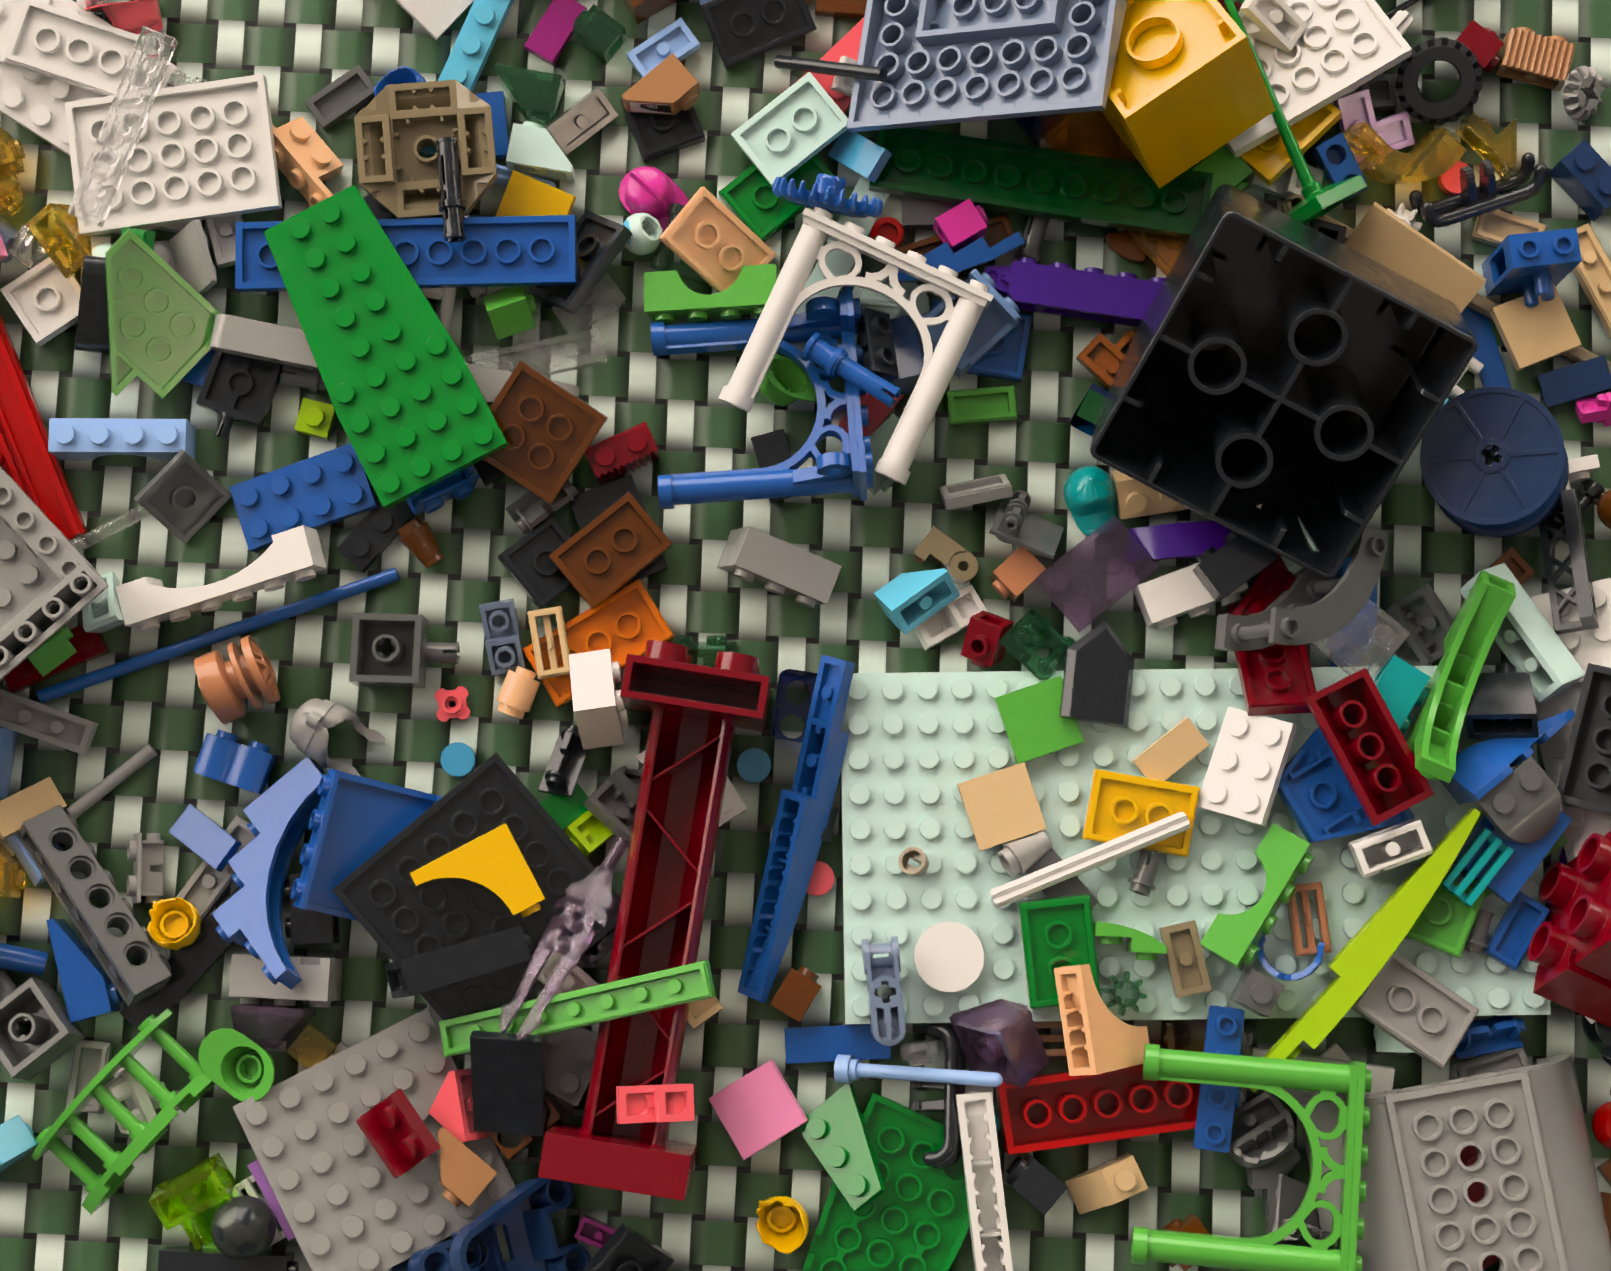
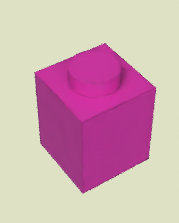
M969 198L936 217L933 229L943 244L947 242L953 253L985 236L988 218L980 205L975 207Z

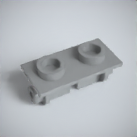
M142 833L133 834V840L128 841L127 860L133 861V875L127 876L126 891L127 896H132V904L141 903V896H145V903L158 902L160 896H163V872H150V865H163L164 840H161V833H147L146 840H142Z

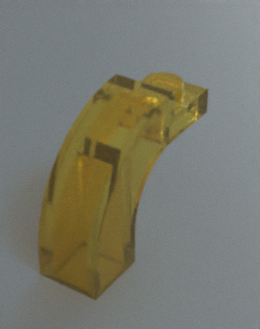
M1366 122L1349 125L1343 133L1345 139L1349 142L1348 146L1356 155L1364 157L1359 164L1362 173L1370 179L1388 185H1406L1434 179L1453 167L1467 151L1445 127L1427 131L1418 144L1408 153L1398 152L1391 148Z

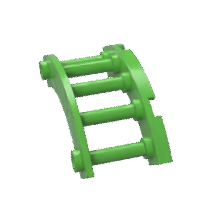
M168 1008L158 1017L152 1014L146 1018L138 1027L140 1033L88 1083L52 1126L46 1127L35 1139L38 1145L31 1155L35 1161L50 1150L87 1185L85 1190L89 1194L81 1205L91 1215L118 1191L122 1183L135 1168L132 1163L141 1153H148L168 1131L166 1126L179 1114L177 1111L180 1109L186 1113L215 1085L204 1074L200 1063L164 1030L166 1023L172 1015ZM151 1039L159 1044L190 1074L188 1078L191 1082L178 1094L174 1090L170 1092L133 1057ZM122 1067L160 1102L158 1107L162 1110L149 1124L146 1121L141 1123L104 1087ZM93 1097L131 1133L129 1137L133 1141L122 1153L119 1150L115 1152L78 1116ZM68 1129L78 1136L104 1162L103 1167L107 1171L103 1175H97L61 1140Z

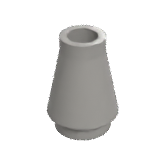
M1040 831L1035 835L1004 844L1003 850L998 852V858L1010 876L1013 877L1016 874L1023 875L1045 853L1053 849V846L1048 836L1043 831Z

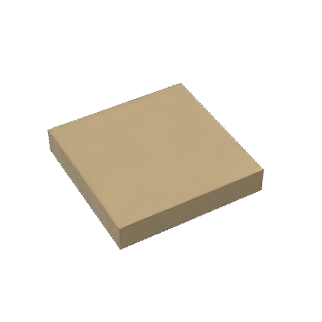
M1554 284L1555 298L1551 301H1542L1541 297H1538L1539 305L1527 308L1524 296L1493 307L1489 311L1517 372L1582 345Z
M1024 762L957 784L979 851L1047 829Z

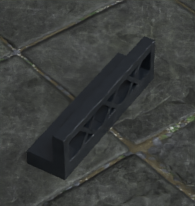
M1575 489L1560 491L1562 501L1552 512L1564 513L1565 523L1558 531L1548 526L1546 520L1539 524L1553 625L1557 635L1599 628L1580 502ZM1548 533L1553 535V538L1550 541ZM1560 540L1568 544L1570 552L1563 562L1551 555V550ZM1553 564L1558 566V569L1555 572ZM1564 571L1572 575L1574 579V586L1568 594L1556 587V581ZM1558 596L1563 598L1560 604L1558 602ZM1571 603L1578 608L1580 621L1562 624L1560 614Z

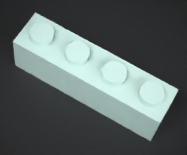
M1502 563L1484 569L1483 571L1514 583L1516 597L1494 639L1511 664L1516 667L1517 672H1526L1530 675L1533 694L1539 703L1563 694L1585 676V672L1507 565ZM1480 572L1459 589L1465 600Z

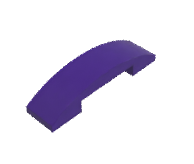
M1215 521L1184 522L1123 530L1125 564L1197 558L1212 546L1217 551L1226 545L1227 542L1224 540V537L1233 530Z

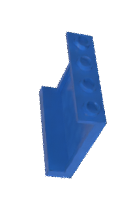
M328 769L327 775L323 774L319 782L318 795L321 796L318 809L312 811L309 820V829L312 830L309 844L305 843L301 851L300 864L303 865L300 879L296 878L293 883L291 899H295L293 906L300 909L358 921L332 889L443 796L341 772L340 770Z

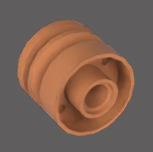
M251 635L241 638L242 650L235 642L228 644L229 661L216 649L194 659V668L200 691L207 705L224 725L246 716V698L258 710L264 708L263 696L270 704L280 701L274 669L265 652Z

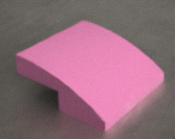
M773 1059L708 1098L743 1160L809 1121Z

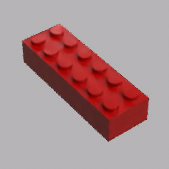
M1143 1064L1098 1075L1070 1076L1069 1071L1005 1079L999 1087H995L1004 1151L1011 1155L1195 1129L1200 1083L1143 1080Z

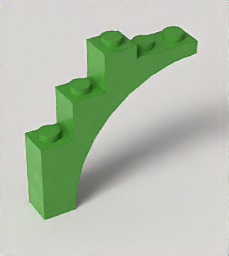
M1483 570L1478 575L1443 640L1444 655L1426 686L1430 689L1426 696V703L1407 736V744L1415 757V769L1421 775L1433 781L1440 779L1450 783L1456 772L1459 738L1473 690L1492 643L1516 597L1514 583Z

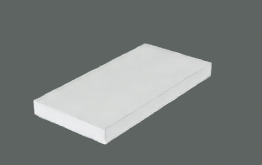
M24 0L3 60L8 64L104 96H112L141 91L157 43L155 40L35 0Z

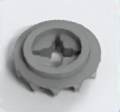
M1579 66L1571 71L1565 81L1562 95L1563 106L1568 116L1572 119L1588 120L1589 116L1596 115L1597 105L1603 103L1600 98L1601 93L1605 90L1600 85L1603 76L1597 74L1596 68Z

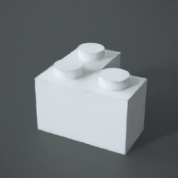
M610 649L570 654L569 665L573 711L583 750L624 744L623 730H629V721L624 701L620 697L621 690H616V683L622 682L619 661H612Z

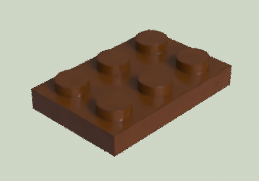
M628 492L551 553L549 558L589 607L594 610L672 547V543L630 492Z

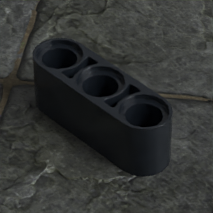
M84 255L75 350L110 354L105 257Z

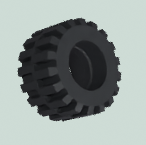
M1448 37L1429 38L1422 43L1414 45L1412 55L1398 66L1395 79L1397 97L1403 109L1412 118L1428 125L1429 123L1444 125V123L1450 121L1452 123L1457 121L1463 114L1466 115L1472 105L1476 104L1483 84L1482 70L1474 53L1462 42L1449 39ZM1434 61H1446L1452 64L1459 74L1457 90L1451 97L1442 101L1427 99L1422 95L1418 87L1420 72L1426 65Z

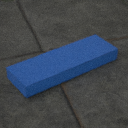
M870 1024L784 1028L786 1064L835 1061L838 1054L853 1055L855 1059L859 1060L891 1058L890 1046L882 1045L874 1039L871 1034Z

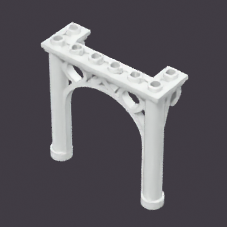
M805 207L802 213L803 225L728 386H723L718 398L741 410L750 412L758 390L795 312L813 295L830 288L843 286L860 287L878 292L897 303L910 316L919 331L923 344L924 361L920 377L885 452L874 470L895 482L906 485L911 474L908 470L978 320L984 308L988 309L994 295L988 293L990 288L983 283L971 279L968 284L958 279V273L946 266L939 265V268L936 269L925 264L927 258L914 251L908 250L906 255L895 250L896 244L884 237L877 236L874 240L863 235L864 229L852 222L846 221L842 225L833 221V214L822 208L814 207L812 211ZM829 239H832V240L835 241V242H830V243H828L827 245L823 246L824 243H825V241L828 242ZM833 250H840L851 255L855 261V267L852 272L835 277L825 264L828 253ZM859 252L885 264V268L876 273L866 272L865 278L857 277L862 268V259ZM818 261L819 269L826 279L816 282L803 290L815 262ZM898 271L926 283L913 290L910 295V301L903 296L906 290L898 282ZM889 277L890 287L880 282ZM930 292L941 297L946 307L944 313L939 317L922 318L916 307V299L920 294ZM950 295L958 298L955 307L953 306L952 298ZM947 321L933 352L927 326L940 325Z

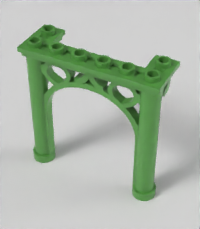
M1145 1043L1143 1080H1167L1255 1088L1270 1092L1282 1099L1296 1113L1305 1129L1311 1152V1175L1305 1197L1296 1213L1283 1226L1269 1234L1243 1238L1133 1226L1131 1263L1146 1265V1261L1244 1271H1362V1255L1357 1254V1240H1363L1364 1218H1358L1359 1203H1365L1366 1181L1360 1180L1361 1166H1367L1368 1144L1362 1143L1363 1129H1368L1370 1123V1108L1364 1107L1365 1092H1370L1372 1086V1071L1366 1069V1063L1350 1060V1064H1336L1162 1049L1158 1044ZM1282 1088L1319 1091V1093L1312 1096L1303 1108L1292 1095ZM1336 1093L1346 1094L1345 1104ZM1323 1100L1332 1101L1338 1108V1122L1336 1127L1330 1132L1318 1130L1310 1118L1316 1105ZM1344 1132L1342 1164L1336 1163L1331 1159L1327 1146H1320L1319 1138L1334 1140ZM1322 1162H1323V1164H1324L1327 1168L1330 1169L1329 1171L1325 1172L1323 1175H1322ZM1336 1179H1341L1340 1212L1331 1202L1324 1199L1316 1200L1318 1192L1325 1194L1326 1187ZM1320 1207L1328 1209L1332 1215V1230L1329 1236L1324 1239L1313 1238L1304 1222L1312 1210ZM1298 1228L1304 1240L1310 1244V1247L1276 1244V1242L1281 1241Z

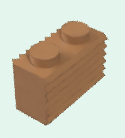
M1528 27L1511 28L1503 38L1502 42L1505 44L1500 49L1499 56L1501 59L1496 65L1494 75L1559 92L1569 75L1576 45L1568 43L1567 39L1562 36L1551 35L1543 37L1542 35H1537L1533 29Z

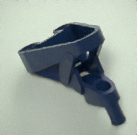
M541 1177L520 1182L472 1223L463 1226L459 1231L451 1233L452 1239L413 1253L410 1258L393 1266L392 1271H582L591 1260L588 1250L580 1244L558 1246L550 1213L565 1209L570 1205L574 1195L572 1183ZM496 1226H503L511 1260L503 1261ZM474 1236L479 1237L486 1246V1259L485 1262L481 1265L480 1263L482 1262L484 1255L483 1247L477 1238H474Z

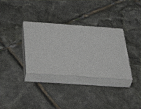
M1396 952L1392 954L1374 980L1351 1007L1353 1011L1439 1070L1445 1068L1479 1012L1478 1008Z

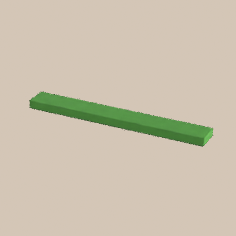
M705 960L439 1021L444 1057L470 1053V1035L472 1031L545 1036L716 997L710 963Z

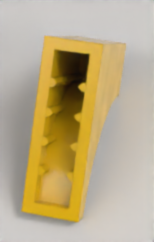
M506 823L410 873L416 886L439 878H462L479 883L499 896L508 906L513 916L520 912L523 918L540 910L542 907L539 902L545 899Z

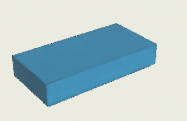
M848 129L838 137L828 154L832 159L874 183L892 155L885 148L856 132H849Z

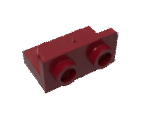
M401 1088L356 1120L364 1135L396 1179L441 1148Z

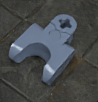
M892 936L891 942L869 944L868 939H862L871 1034L880 1044L893 1046L898 1044L906 1033L900 983L901 966L898 937ZM874 954H889L888 957L873 958ZM883 984L891 988V994L886 999H882L877 993V990Z

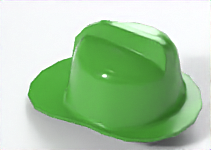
M775 354L758 390V394L780 407L790 405L797 400L817 402L812 383L803 369L792 359Z
M220 1028L212 1031L202 1040L199 1048V1063L202 1071L211 1081L241 1102L253 1096L254 1101L260 1100L270 1091L275 1079V1064L267 1049L259 1046L244 1034L230 1028Z

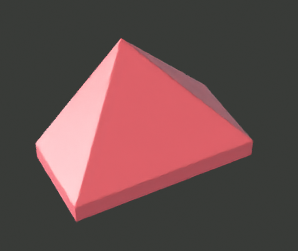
M471 1068L449 1071L428 1113L461 1142L489 1138L487 1132L474 1131Z

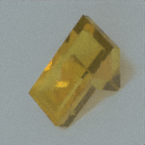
M1473 112L1457 129L1456 133L1483 160L1489 159L1492 162L1494 171L1501 178H1504L1517 164L1516 119L1499 135H1496L1493 132L1492 125L1486 119L1478 117Z

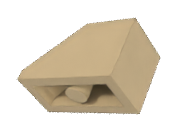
M1128 1152L1065 1180V1184L1079 1214L1116 1204L1148 1189L1134 1156Z

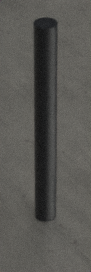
M777 55L774 60V65L778 69L882 82L887 78V70L882 67Z

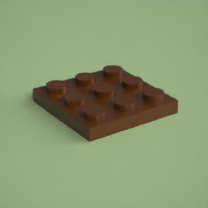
M520 360L490 406L509 446L483 460L552 504L608 417Z

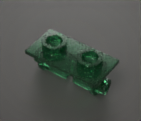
M725 635L706 636V641L693 642L692 636L672 637L671 642L689 647L688 655L692 656L691 664L697 665V658H703V666L714 668L717 652H727V649L734 648V641H727V636Z

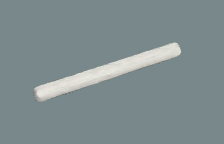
M1178 812L994 888L990 891L994 905L1002 907L1186 831L1190 828L1188 817L1184 812Z

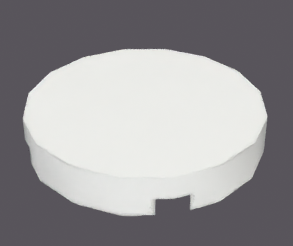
M942 922L930 926L921 934L914 947V964L918 975L928 986L940 992L954 993L968 988L978 979L984 967V950L980 939L970 928L958 922Z

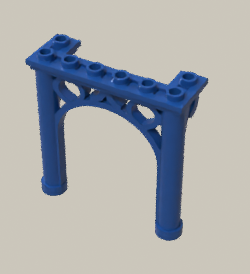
M845 286L844 291H839V301L827 296L809 300L805 305L806 312L794 314L777 350L778 353L792 359L803 369L815 391L817 399L816 420L812 432L802 448L786 461L765 468L658 475L660 510L674 509L675 505L853 493V497H860V501H867V488H874L870 436H863L862 426H869L868 407L860 403V395H866V392L845 379V393L833 390L828 381L835 379L839 375L835 377L829 376L825 373V369L816 367L811 360L807 362L802 360V351L790 344L808 342L813 334L819 333L822 335V340L837 349L840 347L844 348L848 353V358L863 365V349L861 344L856 345L855 335H859L857 323L861 318L860 298H853L852 286ZM759 318L665 325V321L651 322L653 356L744 350ZM841 339L842 345H840L837 340ZM826 399H827L828 402H830V403L828 404L827 408H826ZM847 410L848 434L843 428L831 425L833 417L840 411ZM826 437H836L842 442V452L821 454L817 446ZM809 457L817 464V466L797 469Z

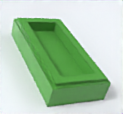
M1014 385L946 392L949 426L1017 420Z

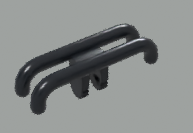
M1528 152L1522 156L1521 167L1515 174L1496 181L1494 165L1487 159L1479 164V187H1476L1473 170L1471 167L1466 166L1460 168L1459 173L1461 194H1455L1434 202H1424L1422 193L1419 190H1413L1409 194L1411 208L1413 210L1417 209V214L1422 215L1423 220L1429 226L1436 228L1447 227L1537 195L1547 181L1548 169L1542 163L1535 166V157L1532 153ZM1534 171L1533 179L1528 185L1497 196V194L1517 188L1520 185L1524 184L1530 178L1531 174ZM1466 205L1465 207H1462V208H1459V209H1456V210H1453V211H1450V212H1447V213H1444V214H1439V213H1442V212H1445V211H1448V210H1451V209H1454V208H1457V207Z
M927 1024L924 1029L926 1035L933 1037L936 1041L944 1042V1069L965 1070V1047L960 1035L944 1024ZM912 1081V1089L918 1091H944V1100H918L911 1102V1110L916 1112H944L943 1145L937 1151L926 1152L923 1155V1162L925 1165L932 1166L935 1169L950 1167L962 1155L956 1095L965 1094V1085Z

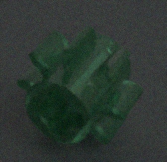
M1124 971L1122 980H1118L1114 975H1109V980L1112 982L1110 988L1101 989V992L1109 994L1110 1000L1105 1004L1107 1008L1114 1005L1119 1006L1118 1014L1124 1016L1126 1007H1130L1134 1012H1139V1007L1136 1004L1137 1001L1147 998V995L1140 993L1138 988L1142 985L1143 980L1130 981L1129 971ZM1124 983H1126V989L1132 991V997L1125 998L1124 1004H1122L1121 997L1116 996V989H1122Z

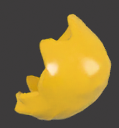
M180 897L153 902V908L149 910L151 921L147 926V931L153 941L163 948L179 950L195 942L201 930V917L197 908L192 903Z
M774 1196L764 1201H758L756 1213L759 1218L756 1222V1231H758L762 1242L785 1254H790L798 1249L809 1232V1218L801 1203L788 1196Z

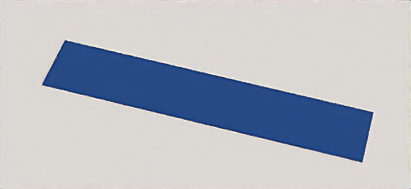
M1466 307L1461 315L1478 343V348L1473 357L1484 364L1479 372L1483 387L1498 386L1511 388L1489 319Z

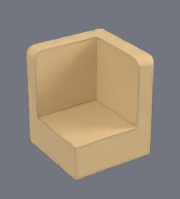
M717 997L691 1002L689 1004L687 1021L695 1029L724 1007Z

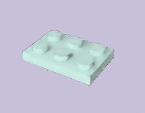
M808 72L732 132L731 136L773 187L776 177L780 176L781 179L783 177L787 178L847 130L848 118L815 77Z

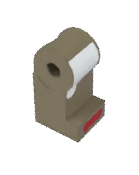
M935 526L931 528L911 557L921 565L924 564L927 558L941 568H945L956 584L970 582L978 571V562L974 555Z

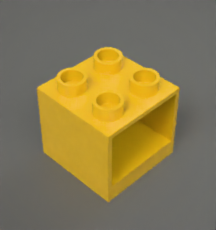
M1128 0L1106 108L1100 111L1160 189L1276 111L1247 36L1217 0Z

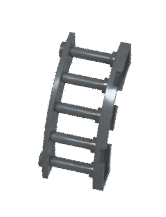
M1366 526L1348 557L1352 558L1342 578L1326 579L1302 568L1293 574L1296 579L1289 590L1283 591L1264 611L1246 616L1232 614L1217 615L1214 649L1227 652H1243L1263 649L1275 644L1303 645L1328 638L1340 631L1353 620L1369 599L1383 566L1389 533Z

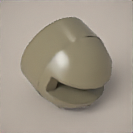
M909 847L899 856V867L908 876L919 877L924 875L928 869V857L917 847ZM909 859L920 863L921 866L916 868L907 863Z

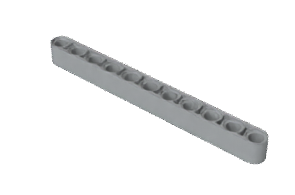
M216 314L209 348L228 354L319 371L303 330L227 314ZM467 363L488 406H491L512 372ZM554 381L579 397L580 388L578 386Z

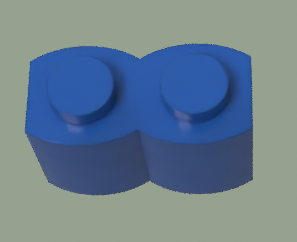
M219 729L216 735L207 733L193 772L260 795L264 793L277 756L269 753L271 747L252 740L249 746L237 743V735Z

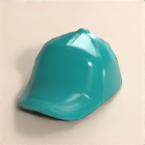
M1085 466L1075 470L1067 478L1063 491L1065 502L1077 527L1082 533L1090 537H1100L1113 532L1117 526L1118 510L1116 488L1112 478L1103 469L1096 466Z

